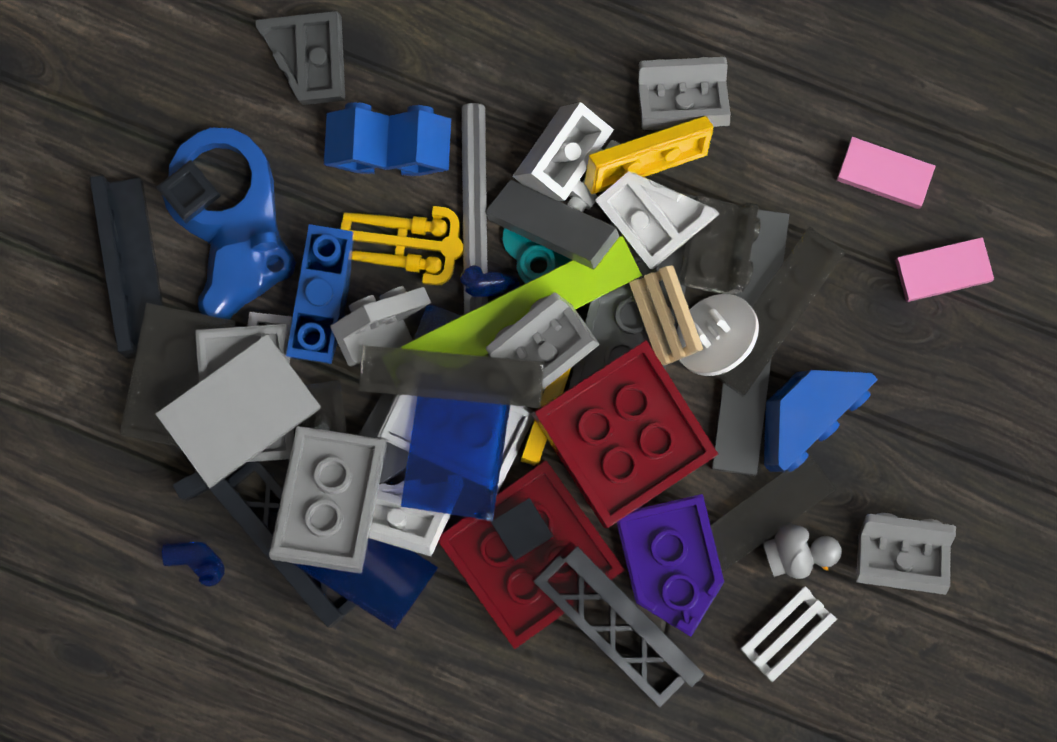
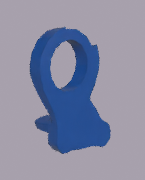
M208 128L195 134L180 145L169 165V176L188 161L196 159L203 152L215 148L230 149L241 154L249 163L252 171L251 187L245 198L235 207L224 211H207L204 209L188 223L183 221L164 196L163 199L166 209L175 222L193 235L210 243L207 282L198 298V307L206 323L223 325L244 305L265 293L276 283L292 276L296 261L281 239L277 228L274 179L264 153L249 136L232 128Z

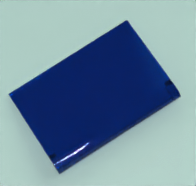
M421 372L400 507L493 521L513 386Z
M368 538L362 574L292 563L394 630L397 629L438 569L437 566L411 550Z

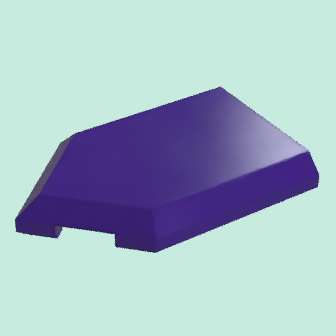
M703 494L636 509L617 522L636 604L690 637L695 632L710 604L724 584Z

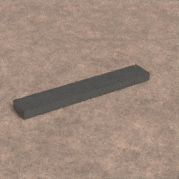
M746 208L744 211L734 295L744 299L753 308L758 318L759 331L756 343L749 355L738 366L723 373L714 448L719 455L712 459L711 470L750 476L757 475L789 214L750 208Z

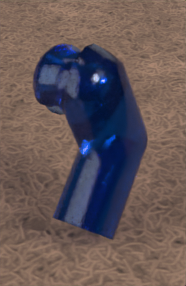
M477 265L468 267L460 275V282L466 286L465 292L472 297L502 296L519 287V282L514 276L499 272L483 274L482 269Z
M204 542L163 544L162 546L164 566L188 565L199 577L198 581L204 586H215L224 576L225 567L222 559Z

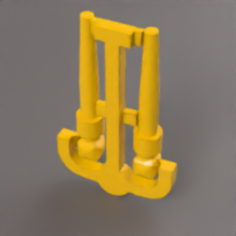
M433 206L432 222L427 221L425 217L413 216V219L346 212L343 214L340 229L353 231V241L396 246L395 255L352 251V260L406 268V271L420 273V270H426L423 274V284L442 285L446 283L453 275L455 260L463 254V243L458 238L460 222L457 215L449 208ZM442 218L450 221L449 236L442 241L407 237L408 230H411L412 234L425 235L426 232H430L436 237H444L448 226ZM352 222L394 228L398 229V235L351 230ZM405 247L441 252L445 257L444 270L440 273L442 262L438 257L422 259V255L408 254L404 256Z

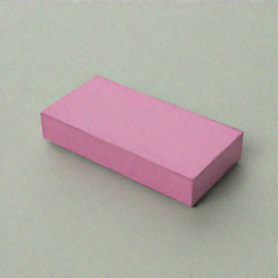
M852 137L836 181L920 209L935 165Z
M983 237L898 257L895 260L906 302L969 288L994 280Z

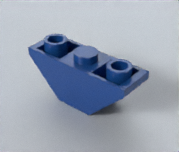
M309 224L286 357L332 364L338 342L330 326L344 318L350 286L353 231Z
M821 370L796 372L766 402L764 466L770 472H785L786 470L792 472L798 468L809 456L806 450L817 439L821 442L831 436L840 426L837 419L848 409L854 411L870 397L871 394L868 389L878 379L873 373Z

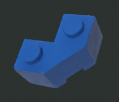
M355 102L345 104V109L327 113L324 165L363 174H375V168L385 170L399 169L401 170V175L421 176L449 170L451 118L434 114L432 107L413 105L407 108V112L388 116L371 111L372 106L369 104Z

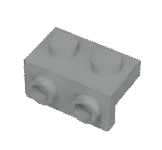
M700 57L669 60L657 59L639 62L638 98L642 130L667 129L703 116H707L714 127L730 126L731 113L726 84L727 59L725 57Z
M400 286L382 294L379 297V301H376L374 295L362 298L349 306L351 310L349 315L330 326L349 366L383 356L413 341L404 319L431 303L424 287L406 292L404 286Z
M553 293L536 301L531 306L529 313L514 325L506 326L500 330L495 336V340L486 347V350L492 358L501 363L521 395L531 400L600 344L573 305L557 293Z
M890 513L867 514L858 535L856 582L946 595L950 588L951 545L956 536V526L942 524L934 519L919 521L898 518Z

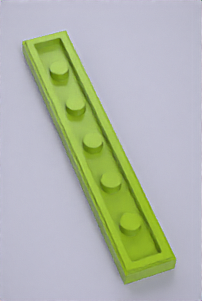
M619 236L594 270L571 260L383 355L382 359L397 388L414 354L450 371H454L488 354L486 347L495 340L497 333L506 326L514 325L528 314L531 306L539 299L557 293L577 309L642 276L623 236Z

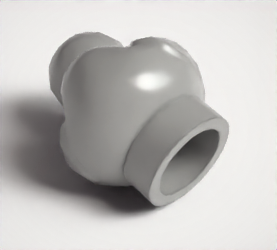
M794 524L784 525L776 533L775 539L763 542L774 577L786 573L795 579H803L809 576L814 564L821 566L824 570H828L829 567L835 565L842 554L841 546L833 537L821 536L815 539L809 548L807 543L809 539L808 530Z

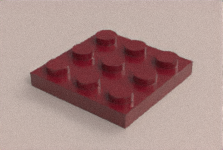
M647 340L639 343L531 413L603 528H609L719 455Z
M546 460L441 534L438 541L514 650L565 614L532 579L570 541L610 580L625 571ZM530 498L554 537L515 561L491 522ZM565 562L546 582L558 593H577V573ZM584 581V593H594L595 591ZM566 600L572 607L577 605V600Z

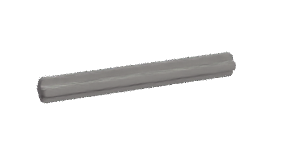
M469 103L462 106L464 314L488 303L487 215L485 212L487 210L485 107L483 104Z

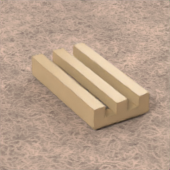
M665 266L657 272L645 275L644 278L629 282L653 351L663 366L704 350L674 266ZM662 280L664 282L675 316L681 329L684 341L686 343V347L682 348L676 328L674 326L675 320L673 318L670 307L667 306L663 292L661 290L659 282Z

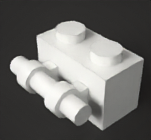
M581 102L562 106L512 177L522 185L557 201H565L569 196L571 199L567 205L581 212L585 208L591 209L596 202L597 195L591 194L584 183L585 179L581 182L580 178L587 169L589 155L603 150L601 149L614 129ZM611 140L605 149L620 144L614 140Z

